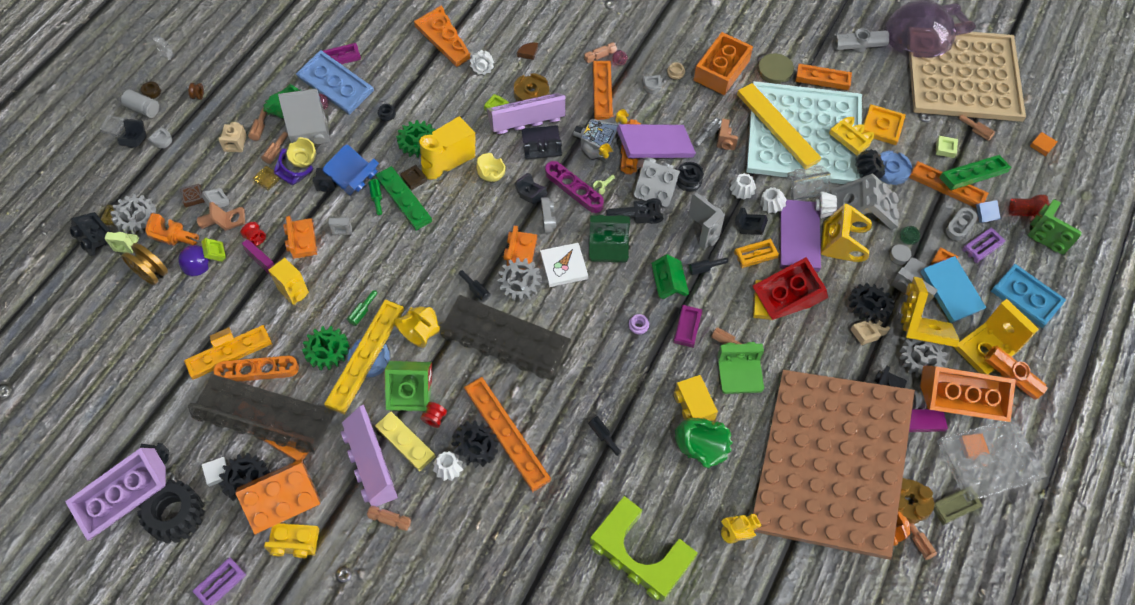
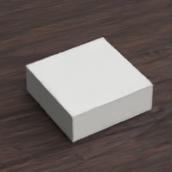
M224 457L202 464L206 483L209 487L223 481L219 474L225 473V470L222 468L223 465L227 466Z

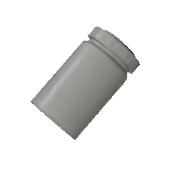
M131 89L126 90L121 97L123 106L149 118L154 117L159 111V104L156 100Z

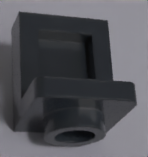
M125 119L123 121L125 131L117 138L118 144L128 148L138 147L146 138L144 123L142 120Z
M526 173L514 183L520 198L532 204L539 202L542 197L548 194L546 187L535 183L529 173Z
M740 208L738 215L735 217V225L740 233L763 235L768 221L767 216L747 214L745 208Z

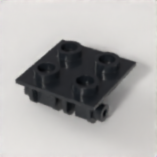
M558 125L521 129L525 159L562 156V142L559 136Z

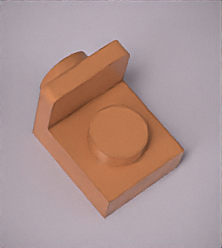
M722 119L717 147L725 150H735L738 136L731 135L732 128H729L730 120Z

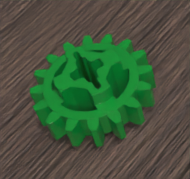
M418 120L415 121V124L409 121V126L402 125L403 130H398V136H396L398 147L402 149L403 154L408 152L409 157L416 154V157L419 158V154H421V137L432 135V132L436 129H432V124L426 126V121H423L421 124Z
M321 326V331L319 332L314 329L313 336L307 335L309 341H303L305 348L302 349L307 363L310 362L313 368L318 366L321 371L324 366L328 370H331V365L333 364L339 367L338 361L344 362L345 358L343 355H348L349 353L347 348L350 346L346 335L342 334L339 328L334 331L332 326L328 330Z

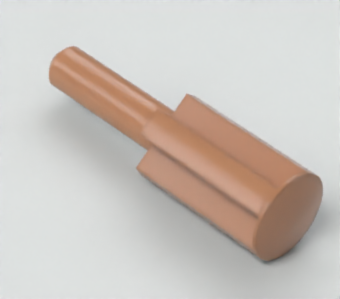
M263 108L258 120H254L248 135L254 141L260 139L265 126L263 123L267 112H264Z
M960 115L959 119L971 126L973 132L987 141L994 136L995 131L981 122L975 123L966 116Z
M283 132L276 143L272 142L262 155L261 159L265 163L271 164L281 150L279 147L288 136L287 132Z
M716 327L712 333L711 338L722 344H741L735 340V336L719 327Z
M910 524L909 528L914 536L912 540L925 560L936 556L937 552L925 534L920 533L914 524Z

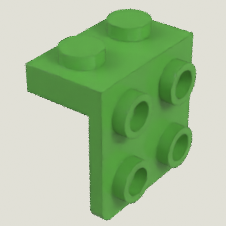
M1053 199L1049 205L1045 204L1038 213L1039 215L1034 217L1030 223L1033 227L1027 236L1063 255L1080 238L1082 232L1054 217L1061 202Z
M747 342L745 344L726 343L720 345L717 359L721 391L724 394L763 392L764 383L760 363L764 352L763 344Z

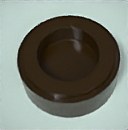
M152 81L144 83L140 89L142 95L151 99H155L161 94L159 85Z

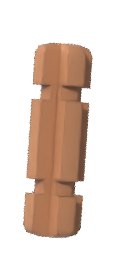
M611 42L607 46L604 45L592 50L593 52L585 53L584 59L587 63L593 62L594 59L598 60L608 56V53H615L617 46L614 42Z
M370 506L367 512L369 519L375 521L378 519L381 523L393 527L398 526L399 529L405 531L409 529L411 524L409 517L403 515L400 517L397 513L385 509L380 510L376 506Z

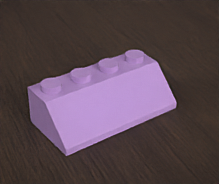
M554 93L486 108L491 131L502 134L508 132L507 129L514 128V130L524 129L527 124L537 126L543 124L545 120H550V122L559 121L560 117L565 116V95Z
M364 405L359 406L342 422L344 431H341L344 443H349L351 450L347 452L351 463L356 462L358 469L354 470L358 483H363L364 489L361 490L365 503L369 502L371 506L377 507L398 497Z
M139 448L65 501L87 541L97 536L164 488L166 467L155 448Z

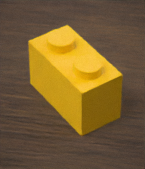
M283 258L268 270L278 291L292 305L303 300L309 293L301 273L286 258Z
M701 375L677 382L674 398L683 408L682 415L684 420L686 418H703L714 421L718 411Z

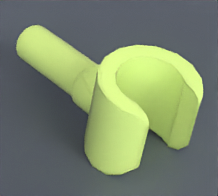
M611 175L605 181H595L593 184L594 190L602 187L598 192L599 194H604L605 187L615 179V176Z

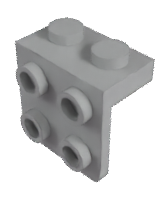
M645 157V160H638L636 167L641 168L633 193L634 197L641 200L657 198L661 200L662 206L668 207L680 171L673 169L674 166L667 163L657 164L656 160Z
M695 192L691 198L689 216L702 226L699 246L705 250L709 245L713 246L718 241L725 214L720 208L708 202L704 196Z
M911 258L905 267L901 268L891 285L906 294L907 286L909 283H912L913 277L922 278L928 291L925 307H927L938 290L929 285L920 272L928 266L916 258Z

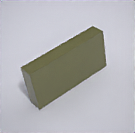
M969 486L935 502L933 511L942 525H945L981 508L983 505Z

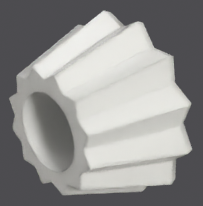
M486 50L476 52L470 59V67L478 75L491 73V69L494 68L493 58Z
M743 173L739 174L731 182L729 189L736 198L744 200L751 198V195L755 194L756 186L753 177Z
M770 187L763 192L760 206L768 214H776L786 206L785 202L787 199L779 189Z
M823 191L820 192V199H816V211H820L821 219L831 216L837 211L836 195Z
M444 451L442 454H439L433 462L435 466L433 471L436 472L437 477L442 478L443 481L447 479L452 481L454 477H459V473L463 470V461L459 460L460 456L452 451Z

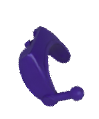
M282 148L274 168L275 175L290 185H294L309 173H312L313 166L300 173H294L286 169L282 164V159L286 158L285 153L287 149Z

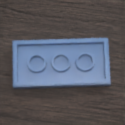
M322 50L296 73L299 79L313 89H317L318 93L349 115L374 91L371 85Z

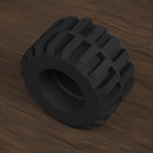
M172 479L165 483L164 488L138 505L141 510L137 511V516L140 518L139 523L144 527L143 529L154 538L165 543H170L171 540L177 543L180 542V538L186 540L189 538L188 534L190 532L194 534L197 531L195 527L196 525H201L202 520L200 517L204 516V510L202 509L204 504L200 500L199 495L188 484H184L179 480L175 482ZM174 502H181L179 513L171 520L162 521V514L166 507Z

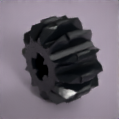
M876 150L863 151L855 158V166L860 174V178L872 173L878 179L885 175L884 161Z

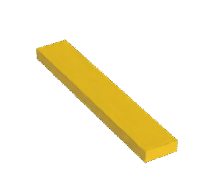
M753 83L738 90L737 95L805 170L820 162L821 156Z
M384 300L325 401V407L345 415L395 327L394 320L400 318L403 313V306Z

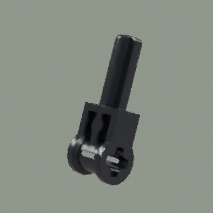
M657 198L634 201V207L606 210V216H628L635 218V224H657L664 219L660 209L662 202Z

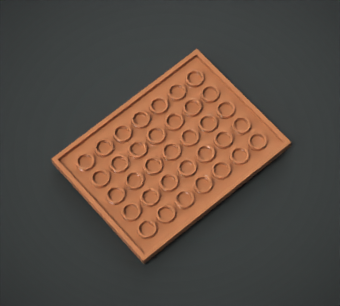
M783 370L753 512L759 519L761 527L754 530V532L891 560L915 390Z

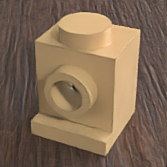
M231 122L230 125L224 124L222 135L219 137V142L224 152H243L247 136L243 125L237 122Z

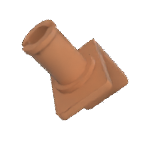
M213 202L209 203V214L197 217V223L201 229L218 224L226 231L245 223L243 207L224 212ZM235 214L240 215L236 222H231V218Z

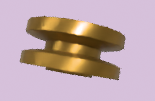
M134 243L131 246L135 256L128 252H124L121 255L122 260L127 266L151 285H156L159 282L154 272L161 276H165L168 273L166 266L141 244Z

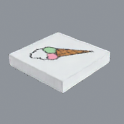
M579 243L540 250L549 287L588 279Z

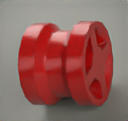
M256 222L247 223L240 231L241 236L250 240L255 246L262 244L266 239L265 232L260 230V226Z
M428 402L427 410L425 413H422L420 419L429 426L439 428L441 419L446 416L447 410L437 403Z

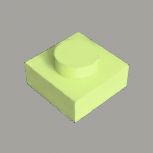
M939 136L936 144V155L955 158L958 139Z

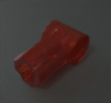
M1037 195L1031 199L1012 198L1009 202L1008 210L1012 216L1035 217L1039 215L1038 213L1045 204L1049 205L1050 203L1046 195Z

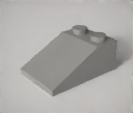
M317 89L278 94L291 143L297 141L298 137L307 138L314 144L330 142L328 122Z

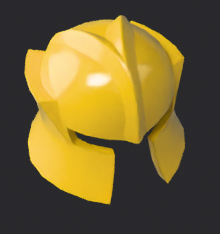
M410 307L406 315L394 320L398 331L408 341L420 348H425L428 339L440 331L436 313L431 307Z

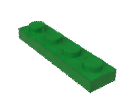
M1000 155L944 171L939 178L950 190H954L1008 173L1011 166Z
M392 166L375 174L380 185L415 231L432 222V217Z

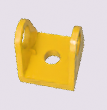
M844 204L823 223L821 255L853 262L867 260L869 258V250L851 238L849 232L864 233L869 231L872 227L871 220L854 207ZM854 222H864L867 226L855 227L852 224ZM859 251L864 253V255L857 257L849 253Z

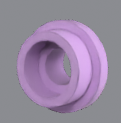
M637 314L629 320V329L635 334H644L649 329V321L644 315ZM636 324H641L642 327H637V326H635V325H636Z

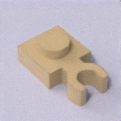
M880 320L877 324H872L871 321L869 323L863 321L854 324L850 330L860 344L864 345L878 340L880 336L886 335L890 327H881L880 325L883 322Z

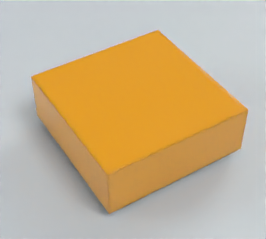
M230 327L210 335L214 348L234 339Z

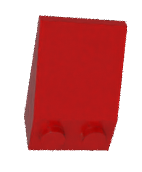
M807 257L752 286L772 320L810 308L828 298L826 287Z

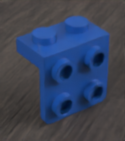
M344 145L323 167L322 171L327 176H331L333 181L351 196L355 190L359 192L365 186L364 181L367 178H373L378 172L376 168L379 163L374 158L368 163L349 145Z

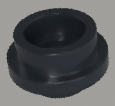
M382 104L377 114L382 121H390L395 118L396 110L390 104Z

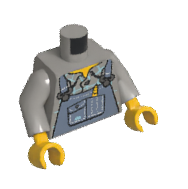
M621 109L617 112L616 116L609 119H592L586 128L576 126L573 136L581 138V150L590 159L598 158L607 162L619 137L617 127L620 122L621 124L627 123L626 117L629 114L625 109Z

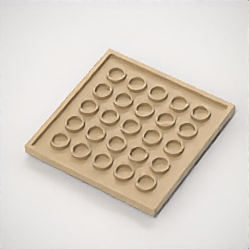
M920 27L908 28L907 38L914 113L950 116L964 115L973 118L1021 122L1025 120L1026 113L1014 35Z

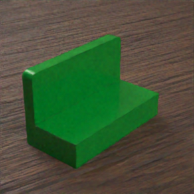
M666 254L651 263L659 298L666 299L674 293L684 296L689 294L682 262L679 259Z

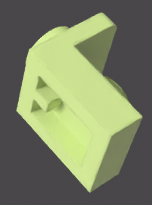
M107 232L105 240L113 251L132 254L131 246L137 243L139 239L135 234L123 232Z

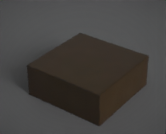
M417 165L400 173L401 179L411 191L427 182L426 176Z

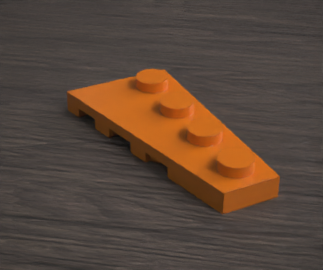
M442 5L414 21V26L456 67L471 59L468 49L462 39L459 38L457 30L452 26Z

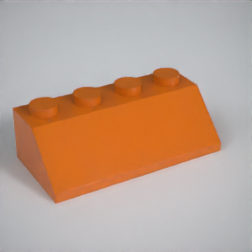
M923 366L920 387L929 410L1006 422L1011 421L1016 379L937 366Z

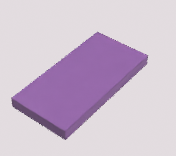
M619 124L617 127L628 158H693L696 154L684 125Z
M787 200L785 202L786 206L780 211V268L785 269L807 257L814 270L820 272V211H816V202Z

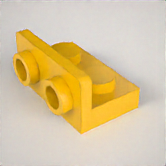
M279 523L272 526L269 542H265L264 547L272 556L282 557L284 553L293 554L297 558H307V555L315 556L319 527Z

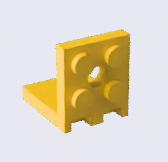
M913 277L912 283H909L907 286V301L903 302L901 307V323H904L903 330L907 331L906 338L958 347L960 339L952 323L921 317L928 297V291L922 278Z
M1006 299L983 325L958 343V347L954 348L980 374L989 375L996 369L984 361L985 353L981 351V346L986 347L988 350L993 346H998L1012 357L1022 349L1039 329Z

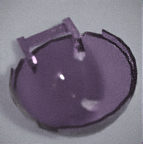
M915 0L899 7L888 19L884 31H888L889 44L897 51L903 53V50L914 52L913 57L928 58L943 55L949 51L956 39V35L970 33L976 28V25L973 21L968 20L958 3L941 6L930 0ZM951 15H955L961 23L955 24Z

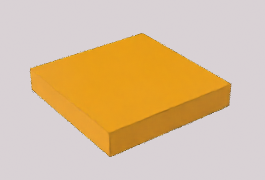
M870 104L863 124L864 131L862 134L874 132L873 139L897 145L906 114Z

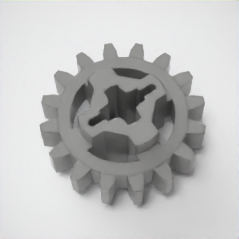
M133 194L130 199L128 196H125L124 201L119 199V205H113L114 211L111 212L114 225H116L119 231L123 229L124 233L131 231L132 234H136L138 230L144 233L143 229L146 228L150 215L153 212L156 213V207L152 204L151 199H145L144 195L137 198L136 194Z
M517 258L515 263L509 260V266L503 265L504 272L499 271L501 278L498 279V283L501 285L499 287L501 292L505 291L506 298L512 295V301L519 297L520 301L523 302L524 297H527L529 300L531 299V293L537 295L535 288H541V283L538 281H541L542 277L537 275L540 273L539 268H534V262L528 264L527 258L523 262H520V259ZM520 277L523 281L519 282L517 278Z
M910 338L909 340L906 339L899 351L902 353L899 360H905L902 366H908L910 368L908 373L910 374L914 371L918 378L922 374L923 366L933 365L944 368L947 360H945L947 353L942 352L943 345L938 346L937 343Z

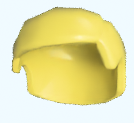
M298 137L297 141L290 143L286 153L288 161L294 167L299 168L311 165L316 157L314 143L307 138Z
M486 153L478 157L476 169L479 177L483 180L496 182L505 175L506 166L501 158L495 159L492 153Z

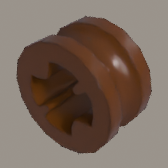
M190 83L188 89L189 97L201 100L204 95L203 85L201 83H197V85Z

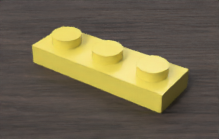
M392 412L388 413L375 425V428L419 472L436 457Z

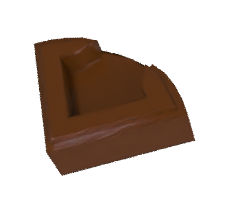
M538 43L524 44L518 49L517 57L534 60Z

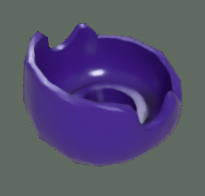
M199 245L185 247L178 257V263L182 272L189 276H198L208 270V263L211 260L204 258L203 248Z

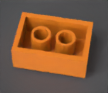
M721 32L696 65L693 81L722 95H726L749 63L753 46Z
M302 459L242 485L235 492L254 535L320 505V498Z

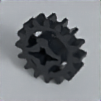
M865 283L864 286L859 284L857 288L854 287L848 298L850 301L849 307L855 308L853 314L859 313V319L865 317L868 323L870 320H873L875 324L879 320L884 322L886 318L890 317L895 307L892 305L894 300L888 298L890 293H884L883 287L880 289L876 288V284H873L872 287L868 283Z
M474 420L471 424L466 421L456 429L452 435L454 440L451 445L456 446L453 452L461 455L459 457L460 461L465 459L467 466L472 462L474 468H477L479 465L485 467L487 463H490L495 458L494 456L498 453L496 447L499 443L494 441L497 437L496 434L491 435L489 433L491 428L485 429L483 422L479 426L476 420Z
M246 453L245 458H242L238 454L236 461L230 458V465H223L222 468L225 470V473L219 474V477L223 480L219 485L221 488H224L222 492L226 496L229 495V498L234 501L237 498L235 492L238 487L267 475L270 471L266 467V463L263 460L260 461L257 455L252 458L249 453Z

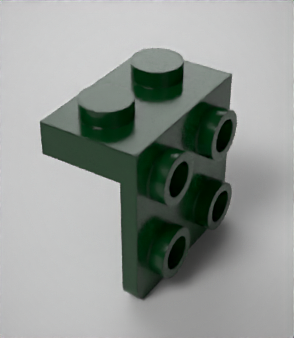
M590 215V261L628 262L630 217L622 215Z

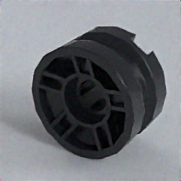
M695 162L681 164L678 168L680 172L676 182L677 186L687 192L698 190L701 187L704 176L703 168Z

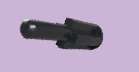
M728 258L710 262L707 259L688 264L689 273L692 276L711 271L712 267L728 263Z
M463 270L459 271V275L469 284V289L482 302L487 301L491 293L477 280L473 281Z
M599 416L591 419L588 425L601 442L605 440L614 454L619 456L621 451L610 438L611 433Z

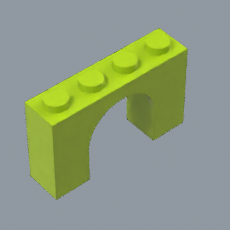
M624 496L590 537L591 549L599 556H606L610 560L609 563L619 571L622 569L626 572L628 579L635 585L641 584L646 588V593L654 600L659 599L663 602L693 563L698 552L679 538L660 562L644 565L634 561L625 550L624 538L641 517L642 509Z

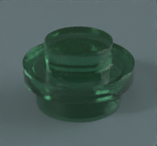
M907 226L901 230L900 238L904 243L914 245L920 239V232L914 226Z

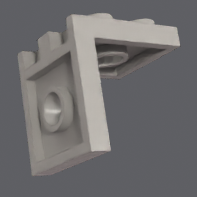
M873 173L832 189V195H836L837 210L844 204H848L849 200L854 197L853 201L848 205L854 207L863 215L872 212L890 229L898 227V196Z

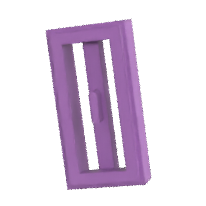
M991 227L965 245L962 251H967L969 253L968 256L970 258L973 257V261L978 263L1002 246L1006 240ZM990 234L993 235V237L988 239L979 247H977L974 250L972 249L973 246H975L980 241L988 237ZM998 240V242H996L991 247L983 251L981 254H977L982 249L990 245L992 242Z
M229 557L193 590V593L204 605H214L242 580L246 574ZM230 566L233 567L222 578L215 582L214 585L208 591H206L202 595V592L211 583H213L222 573H224Z

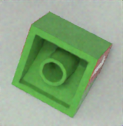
M389 361L384 370L386 410L426 411L431 395L432 362Z

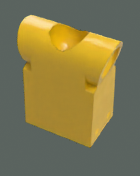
M460 116L433 131L432 135L421 137V169L426 178L429 180L437 179L443 174V171L448 172L475 158V132Z

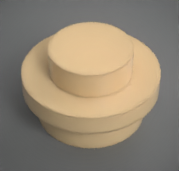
M678 62L672 63L667 69L668 76L672 79H681L685 75L684 66Z

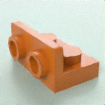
M286 216V224H283L285 235H288V240H285L287 252H291L293 259L317 255L312 218L292 221L290 216Z
M514 225L513 231L508 234L507 243L509 244V249L505 248L504 260H507V266L510 265L509 260L515 263L517 258L520 259V262H523L525 258H527L528 264L533 262L538 239L537 234L518 232V226Z

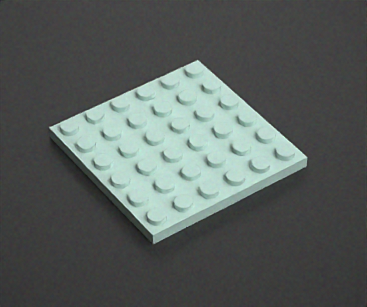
M753 81V84L821 156V160L805 170L761 120L750 111L746 173L837 184H847L860 179V174L855 166V158L858 156L831 136L829 132L832 127L846 117H854L853 126L862 124V94Z

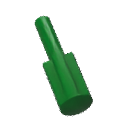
M372 179L368 182L370 195L375 203L376 214L380 216L382 215L380 203L382 196L379 180Z
M372 290L363 303L359 302L346 318L351 325L357 326L368 312V305L376 297L377 291Z

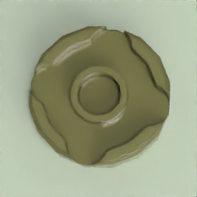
M777 53L764 56L758 66V73L761 74V78L772 84L788 82L794 71L793 62L788 57Z

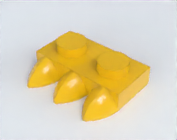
M846 117L832 127L829 134L858 156L870 146L874 138V132L862 134L864 125L853 126L854 117Z

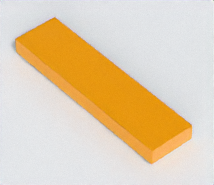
M261 325L235 337L233 341L217 348L212 347L185 359L184 362L190 377L194 380L212 372L219 362L241 359L272 345V342L264 325Z

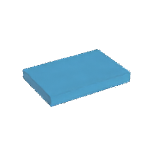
M956 256L920 271L925 281L938 290L934 296L950 323L959 321L986 308Z
M1016 264L1009 269L991 290L993 294L1003 301L1008 299L1022 314L1041 328L1048 323L1066 301L1061 295Z

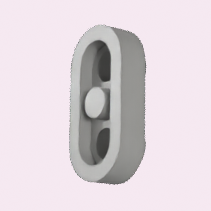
M542 197L541 209L544 232L550 233L553 232V228H556L555 216L551 217V212H554L553 200L549 201V197Z
M961 208L947 226V236L952 240H962L976 222V212L970 208Z

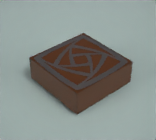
M200 184L180 189L185 207L205 202L202 198Z

